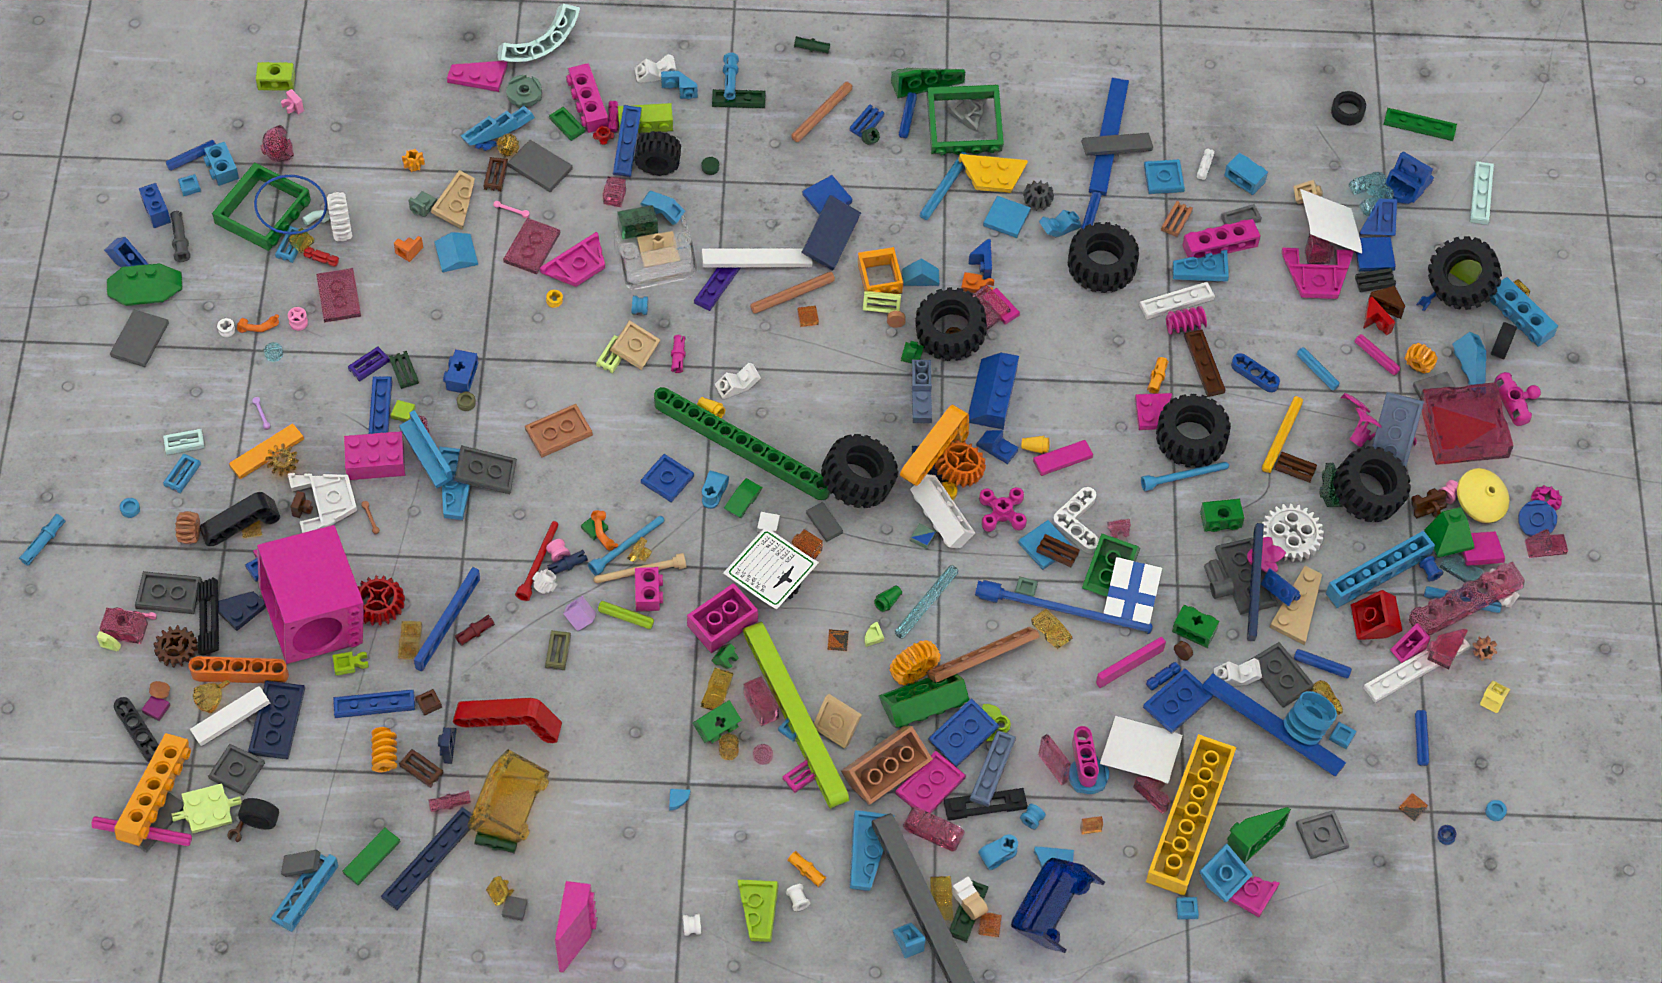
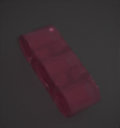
M912 807L903 824V827L908 832L950 851H956L965 834L961 827L918 807Z

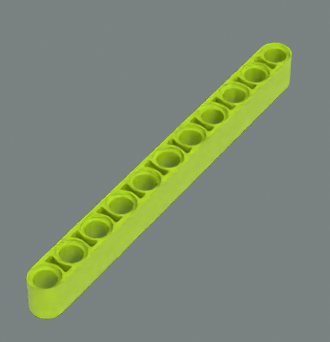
M763 622L743 628L744 637L785 720L789 719L788 726L792 734L796 732L797 737L795 740L804 759L807 760L811 773L815 775L814 779L828 807L831 809L848 802V792Z

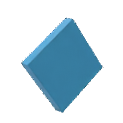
M1180 159L1144 161L1148 194L1184 192L1185 186Z
M997 196L983 226L1017 238L1030 213L1031 207Z
M1049 520L1018 540V544L1042 570L1055 562V560L1036 552L1045 534L1071 545ZM1043 547V548H1045V549H1047V550H1049V551L1055 553L1053 550L1048 549V548H1046V547Z

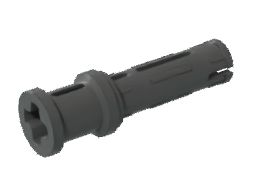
M179 211L171 212L174 235V240L172 241V247L175 249L174 259L177 262H185L190 259V252L188 251L189 241L185 238L183 214Z

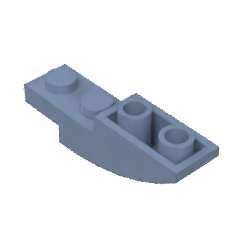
M912 359L913 423H932L931 360Z

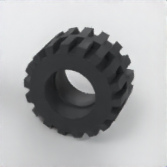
M661 131L644 133V135L639 136V139H637L634 158L635 165L650 175L661 176L674 173L680 163V141L675 136Z

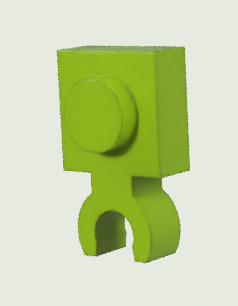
M352 652L332 655L336 676L355 673V667L361 669L369 667L368 661L361 662L362 659L368 658L367 652H360L357 656H353Z

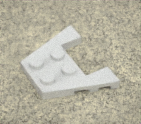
M288 473L292 492L312 487L319 517L300 521L302 533L331 526L357 511L348 475L323 474V476H312V474L305 473L304 475Z

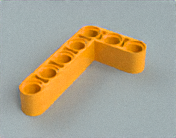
M953 404L950 405L903 466L900 477L918 486L952 441L955 442L958 439L962 443L967 439L969 435V414Z

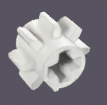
M547 569L540 572L537 571L532 578L535 581L534 588L542 594L549 593L550 591L553 592L558 585L555 583L556 575Z

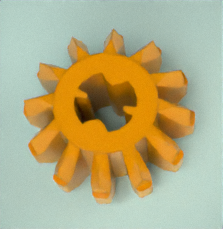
M1416 343L1408 348L1404 359L1407 361L1406 364L1412 367L1411 369L1425 374L1433 370L1438 357L1431 350V347L1428 348L1425 344Z

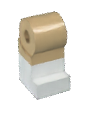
M969 877L953 885L952 895L972 920L988 912L985 901L980 897Z

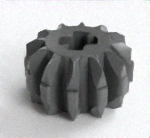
M1033 180L1032 184H1027L1023 192L1025 204H1029L1028 206L1031 208L1035 207L1036 211L1039 208L1044 210L1046 206L1050 207L1054 200L1053 187H1049L1048 182L1043 184L1041 180L1039 183Z

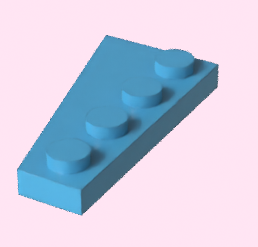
M854 811L850 889L870 891L883 854V848L874 832L872 820L887 814Z

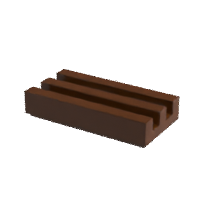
M490 157L483 185L484 190L491 188L492 191L498 189V191L502 192L508 159ZM497 162L492 183H489L493 164ZM503 163L499 183L496 184L500 165Z
M1281 452L1274 470L1310 483L1317 464Z
M1045 534L1036 552L1071 568L1080 553V549ZM1043 547H1046V548H1048V549H1051V550H1053L1055 553H1053V552H1051V551H1049V550H1047V549H1045V548H1043ZM1062 554V555H1064V556L1070 558L1071 560H1069V559H1067V558H1065V557H1062V556H1060V555Z
M413 749L399 762L401 768L430 788L434 782H437L438 777L444 774L442 769ZM413 756L418 761H420L436 773L432 774L430 771H428L423 766L412 760L410 757ZM406 762H408L409 764H411L412 766H414L416 769H418L419 771H421L423 774H425L426 776H428L430 779H428L427 777H425L424 775H422L421 773H419L417 770H415L414 768H412V767H411L410 765H408Z

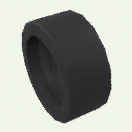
M1344 91L1337 94L1334 98L1331 113L1333 118L1343 125H1356L1364 118L1367 104L1360 94L1353 91ZM1351 103L1359 111L1353 114L1345 113L1339 108V105Z
M1503 322L1491 355L1505 359L1517 326Z
M247 798L241 803L238 818L248 826L269 830L276 826L280 812L275 805L268 801Z

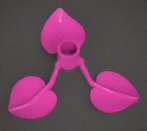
M1344 393L1341 398L1349 399L1359 406V408L1356 407L1355 409L1360 416V420L1354 429L1355 432L1349 439L1359 447H1362L1367 440L1371 441L1376 433L1374 432L1369 435L1371 431L1366 428L1371 422L1379 428L1382 426L1376 419L1366 413L1371 411L1361 401L1352 395ZM1415 437L1413 441L1414 446L1417 444V440Z

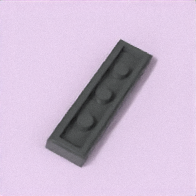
M1149 133L1083 137L1081 140L1086 156L1152 151L1154 148Z

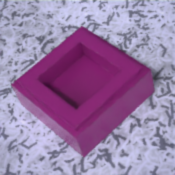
M151 695L141 710L142 713L160 721L170 707V703L162 698H155Z

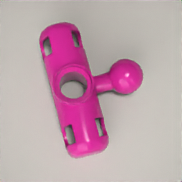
M1509 372L1499 374L1494 381V386L1513 423L1516 426L1528 424L1532 418V413L1528 411L1525 399L1534 400L1539 398L1541 395L1540 388L1536 385H1530L1523 392L1516 382L1512 380V375ZM1502 380L1504 384L1499 388L1497 381ZM1518 410L1520 415L1515 419L1513 412Z

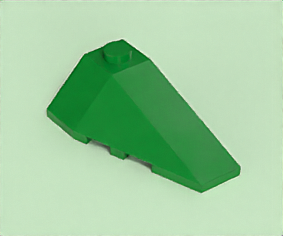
M905 68L892 71L891 84L897 99L907 97L910 92L915 94L927 92L928 87H949L965 83V69Z

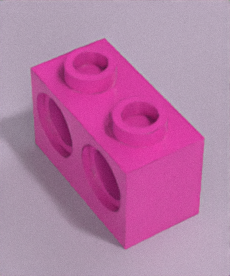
M658 567L635 568L636 611H660L659 603H663V591L659 592V586H663V574H659Z

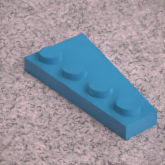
M439 446V451L450 467L453 476L452 481L442 485L444 518L463 520L471 485L454 481L460 449Z

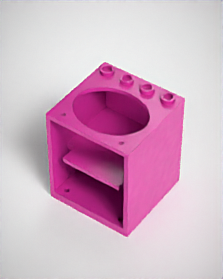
M335 525L257 545L259 589L286 664L347 647L353 648L363 643V600Z

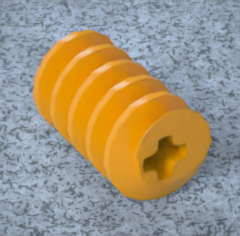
M386 727L373 729L371 732L372 771L381 773L397 768V763L395 762L397 760L395 755L397 753V748H395L397 746V741H395L397 734L391 732V729Z

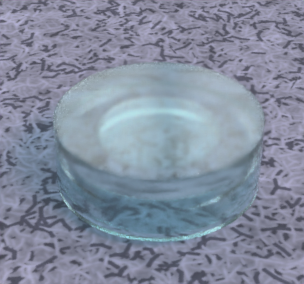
M276 342L267 344L264 348L266 359L273 362L280 360L283 357L282 346Z

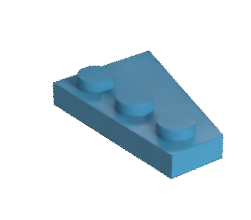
M1223 250L1220 254L1215 255L1212 253L1205 254V257L1201 258L1189 257L1173 261V279L1228 282L1227 250Z

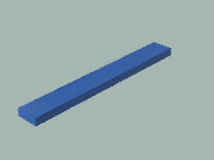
M1111 78L1100 136L1119 134L1129 80ZM1114 154L1096 155L1088 193L1097 192L1106 196Z
M1212 674L1204 682L1202 688L1336 777L1345 766L1346 762L1320 744L1307 745L1293 738L1284 727V721L1215 674Z

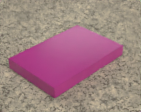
M937 751L931 755L932 761L912 774L895 792L897 796L925 819L966 778L964 773Z

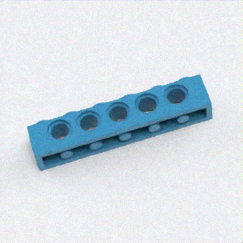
M1422 531L1329 582L1326 595L1336 608H1339L1415 566L1426 557L1431 556L1435 544Z

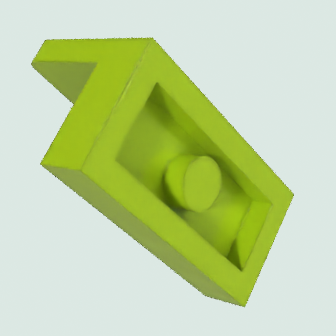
M1464 260L1454 265L1449 273L1470 285L1477 280L1482 272V266L1476 261Z

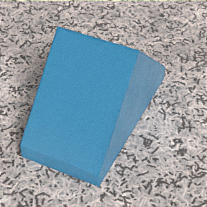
M921 258L902 269L903 286H939V268Z
M912 923L893 929V934L905 959L924 952L925 936Z

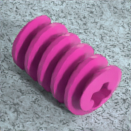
M1198 306L1196 309L1191 307L1189 310L1185 308L1182 312L1181 310H1176L1175 313L1169 311L1166 316V326L1170 335H1172L1173 329L1179 334L1180 328L1183 329V332H1186L1188 326L1191 331L1194 330V325L1197 326L1198 330L1201 329V324L1205 328L1207 326L1206 313L1202 306Z

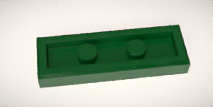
M725 89L712 90V107L765 108V90H735V98L732 100L724 97Z
M971 880L974 888L984 900L989 886ZM960 904L949 930L953 938L967 943L976 919L972 920Z

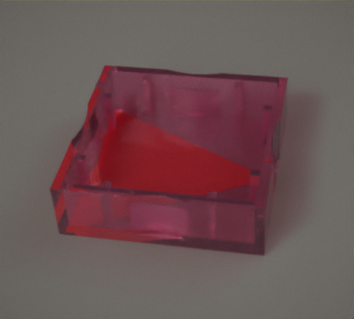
M1496 382L1457 388L1423 389L1419 400L1424 401L1422 416L1435 465L1510 457L1514 445L1508 423L1503 415L1502 401Z

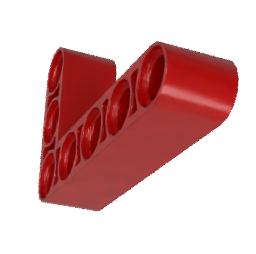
M535 698L461 701L457 704L453 718L455 725L465 728L527 725L541 740L547 743L558 742L562 727V721L546 705Z

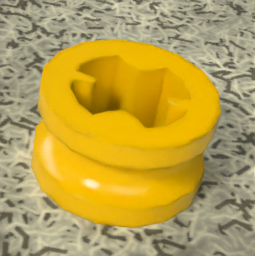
M553 289L546 294V303L549 307L556 308L562 304L563 295L559 290ZM556 296L557 301H553L552 297Z

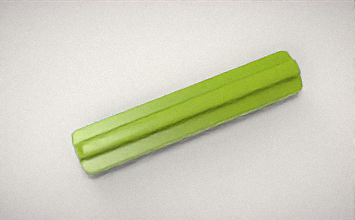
M605 601L599 603L598 611L647 629L653 627L654 619Z

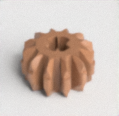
M191 511L180 512L175 523V536L178 542L184 544L196 543L201 532L198 513Z

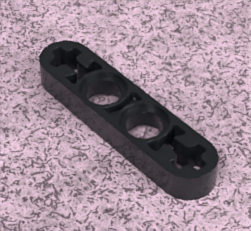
M120 697L115 700L113 705L116 715L144 759L150 762L153 755L149 753L147 746L150 745L151 749L156 751L159 744L131 700L126 697ZM120 706H126L127 711L129 713L125 714L124 710L120 708ZM132 718L138 719V723L135 726H129L127 724L128 721ZM145 733L148 735L145 741L137 740L139 734Z

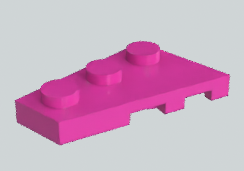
M1250 877L1229 900L1255 916L1260 917L1279 887L1280 882H1268L1259 877Z

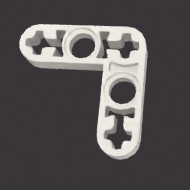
M1084 487L1055 513L1053 525L1084 552L1092 554L1095 553L1099 538L1077 519L1095 503L1096 491L1091 487ZM1084 495H1085V496H1088V495L1091 496V498L1087 497V498L1084 500V502L1082 503V501H1083V499H1084ZM1072 505H1076L1080 508V510L1078 512H1073L1070 510L1069 507ZM1063 518L1065 519V522H1064V521L1058 522L1059 519H1061V520H1062ZM1079 529L1081 534L1078 536L1073 535L1071 530ZM1087 542H1094V546L1092 544L1088 546Z

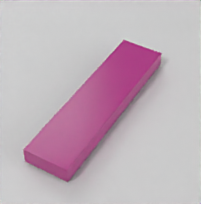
M1159 637L1099 672L1096 684L1099 688H1102L1164 651L1166 641L1163 637Z

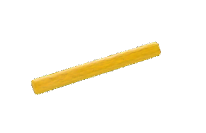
M1298 396L1293 398L1261 468L1263 472L1270 473L1292 428L1303 404V399Z

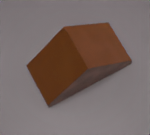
M1396 286L1370 293L1369 298L1373 297L1388 314L1399 319L1402 318L1405 304Z

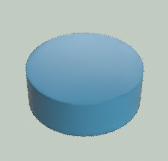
M134 498L124 499L120 503L121 514L127 518L138 515L140 512L138 501Z
M1492 800L1488 803L1485 813L1490 820L1501 821L1507 813V808L1503 802Z

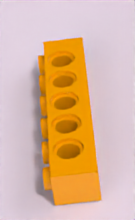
M165 733L114 827L116 840L140 846L142 840L147 838L151 823H155L158 810L164 806L168 791H172L176 776L181 774L184 761L190 757L191 748H189L188 739Z

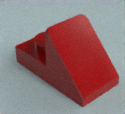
M1370 297L1366 307L1363 329L1375 323L1377 328L1387 336L1392 333L1395 321L1373 297Z

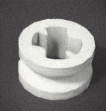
M224 318L218 322L217 328L222 337H230L235 333L234 322L231 319Z

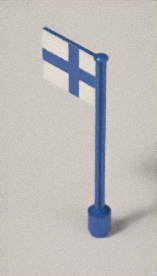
M1116 557L1104 613L1006 591L1004 588H1001L1002 584L987 580H978L975 596H979V599L996 603L998 599L1002 600L1003 598L1136 629L1150 634L1153 629L1150 620L1162 568Z

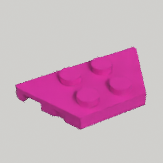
M593 233L541 266L540 272L577 287L605 269L598 233Z

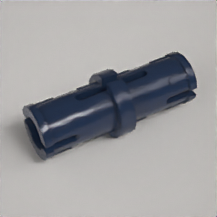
M582 549L570 556H563V559L549 564L547 567L548 570L556 575L567 569L568 571L572 570L574 566L586 562L588 559Z

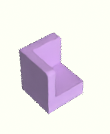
M580 596L566 606L563 615L579 631L593 622L596 612L584 597Z

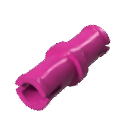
M675 335L673 338V350L671 351V371L674 372L675 370V373L683 372V358L686 356L684 351L686 338L682 336L681 339V335Z

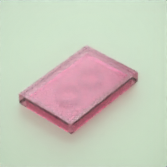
M527 218L503 258L504 263L537 275L561 234L560 229Z
M353 268L316 274L324 323L361 317Z

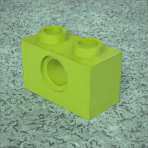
M257 63L256 83L258 90L289 91L292 89L294 91L295 69L293 63Z

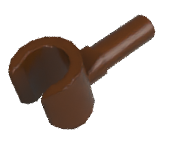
M241 820L235 829L229 830L227 836L230 840L234 834H238L235 841H241L242 835L240 832L244 825Z

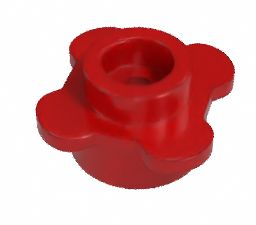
M601 126L593 133V138L599 140L600 144L605 145L608 140L614 138V133L610 132L608 127Z

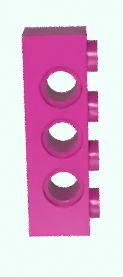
M589 63L568 68L569 75L566 76L568 86H572L571 95L573 100H577L576 109L582 115L580 116L582 126H586L588 133L595 132L601 126L608 127V116Z
M1253 219L1241 220L1237 223L1224 224L1220 227L1207 228L1203 231L1185 234L1182 246L1187 258H1201L1209 253L1213 255L1220 254L1223 250H1227L1228 254L1258 247L1260 234Z

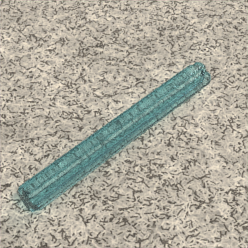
M950 565L896 628V636L901 639L906 636L958 574L957 567Z

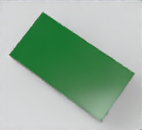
M564 106L549 115V119L570 141L585 133V128Z

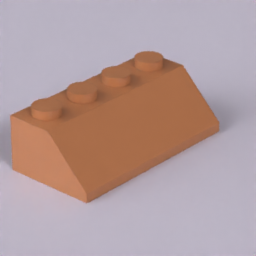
M903 726L842 769L841 772L850 787L870 805L933 759L912 726Z

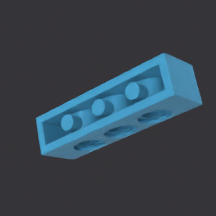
M1508 277L1501 280L1500 286L1496 287L1497 293L1495 296L1490 295V302L1499 308L1503 315L1509 318L1538 347L1554 337L1558 325Z

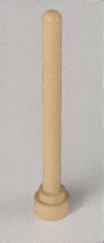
M684 553L676 554L670 560L597 575L593 578V581L595 583H602L634 576L635 568L658 567L661 570L674 567L684 569L687 568Z

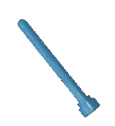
M1221 462L1159 477L1146 475L1141 477V485L1144 491L1153 490L1158 484L1228 469L1229 463Z
M658 516L601 559L598 558L588 563L590 571L596 576L602 573L607 563L662 524L664 517Z

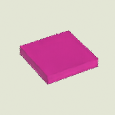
M1496 531L1471 533L1474 549L1462 552L1466 566L1505 563V556Z

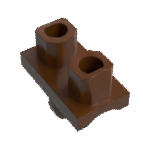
M1434 488L1429 490L1424 498L1420 495L1412 496L1411 505L1414 508L1416 519L1429 514L1436 518L1442 509L1447 508V492L1445 490L1439 492Z

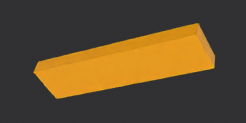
M292 423L231 461L229 467L239 479H242L304 440V436Z

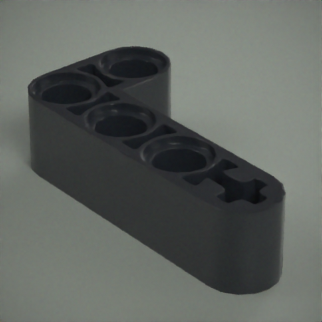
M256 492L201 524L200 531L206 546H215L259 520L265 524L276 523L280 519V514L274 499L263 492Z

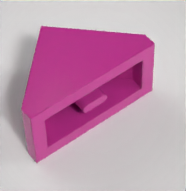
M1416 623L1390 650L1403 663L1426 650L1430 637Z

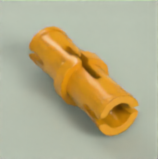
M1164 357L1157 358L1155 368L1150 374L1151 380L1147 390L1152 394L1159 393L1160 385L1166 376L1165 370L1169 361Z
M797 851L793 852L787 860L800 871L803 877L809 878L817 887L825 882L827 877L820 873L811 861L805 860Z

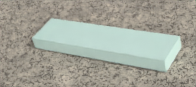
M1479 161L1475 163L1470 222L1485 225L1489 223L1494 168L1492 163Z

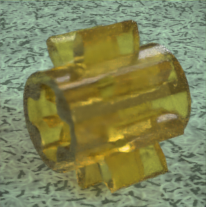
M505 134L503 138H498L497 150L504 156H511L513 152H518L519 140L512 134Z

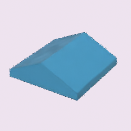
M451 232L434 241L442 273L478 265L470 234Z
M1225 844L1199 870L1207 888L1224 902H1227L1253 875L1228 844Z

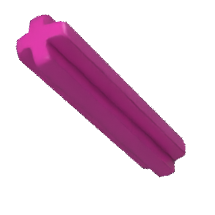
M1363 334L1356 337L1355 343L1392 375H1396L1400 371V366Z

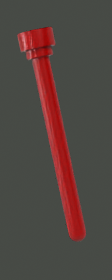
M557 521L551 523L524 584L517 588L515 596L522 601H529L531 598V586L534 581L532 578L539 570L547 552L546 547L555 535L558 528Z

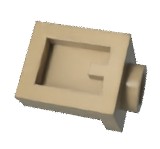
M1314 180L1293 186L1297 204L1304 203L1300 189L1320 197L1323 196L1321 186H1317Z

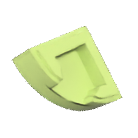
M878 622L873 623L865 634L866 647L884 641V636Z
M99 631L97 640L100 647L119 651L121 644L112 636Z

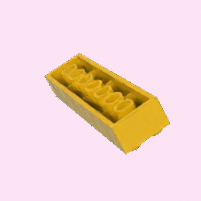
M1198 734L1148 871L1146 883L1185 896L1237 747Z

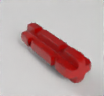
M311 247L304 249L303 256L311 259L312 257L315 261L324 264L328 263V265L336 267L339 263L338 256H330L329 253L317 249L314 251V248Z

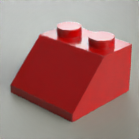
M1380 590L1351 604L1358 640L1383 639L1403 631L1396 596Z

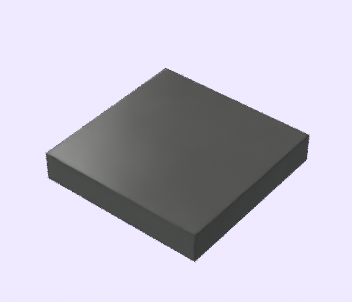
M229 744L208 777L210 780L244 796L264 766L265 761Z

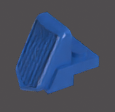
M1401 152L1394 169L1390 170L1385 182L1391 199H1397V203H1414L1433 182L1434 177L1431 175L1433 168L1408 153Z

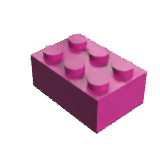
M402 431L344 436L345 470L349 480L405 476Z
M734 583L687 615L688 628L711 654L742 633L743 628L751 626L758 621V609Z

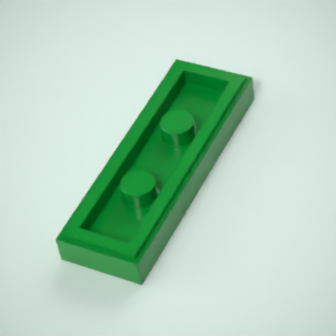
M384 827L343 870V874L359 886L400 843V839Z

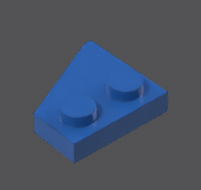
M1379 198L1360 230V235L1396 236L1397 199Z

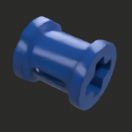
M1434 556L1426 557L1419 563V567L1424 569L1429 582L1439 579L1444 573L1436 565Z

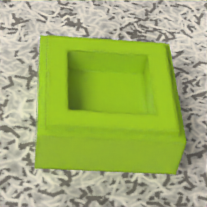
M397 400L391 413V419L402 422L410 420L409 413L415 410V404Z

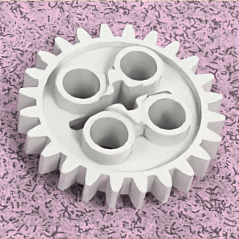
M1282 504L1281 510L1276 506L1274 512L1270 510L1268 516H1265L1264 522H1262L1264 524L1263 538L1271 537L1273 545L1285 550L1284 561L1288 557L1291 558L1292 562H1294L1295 558H1298L1301 562L1303 556L1309 559L1310 554L1315 555L1316 550L1320 549L1323 541L1324 531L1321 530L1323 525L1318 524L1319 517L1313 518L1314 512L1308 514V508H1305L1303 511L1300 510V505L1295 509L1292 504H1290L1289 508Z

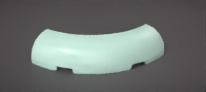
M563 3L557 8L551 26L540 38L522 44L502 43L498 46V60L525 62L550 53L566 39L574 27L580 7Z

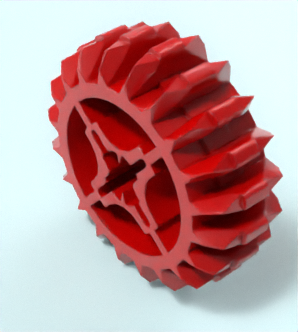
M377 575L372 580L368 577L367 582L361 581V586H357L363 601L369 596L367 603L363 605V622L366 624L370 621L372 626L376 622L380 626L382 622H386L389 625V619L396 621V615H401V609H404L405 595H403V589L392 578L386 580L384 575L381 579ZM393 596L394 599H393L392 603L388 606L387 603H388V601H390V598Z

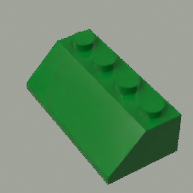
M955 674L937 683L929 678H925L879 695V699L890 722L896 728H902L903 726H908L911 722L926 720L930 715L943 714L952 707H962L964 703L969 701V696L964 679Z

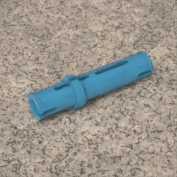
M55 514L51 521L41 528L39 535L19 557V560L29 566L48 541L56 536L55 533L66 522L64 518Z

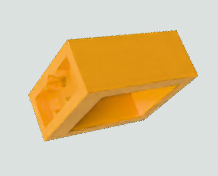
M894 247L858 253L857 263L864 291L901 294L903 292V280ZM890 264L895 282L870 286L865 268Z

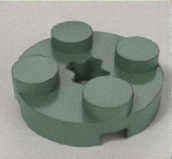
M526 75L515 76L509 81V85L506 88L508 100L516 105L518 109L523 106H532L542 99L541 83L533 76L532 78L526 77ZM522 89H524L525 91L529 90L526 93L521 92Z

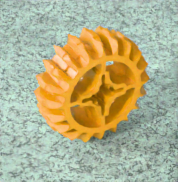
M919 641L917 644L914 643L912 646L907 647V649L902 650L893 659L889 671L899 685L911 684L927 675L928 670L936 667L941 660V654L936 645L931 641Z

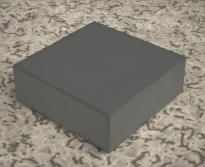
M507 895L502 917L523 921L528 903L527 899Z

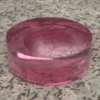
M767 744L757 745L753 750L755 762L761 765L770 763L773 759L772 748Z

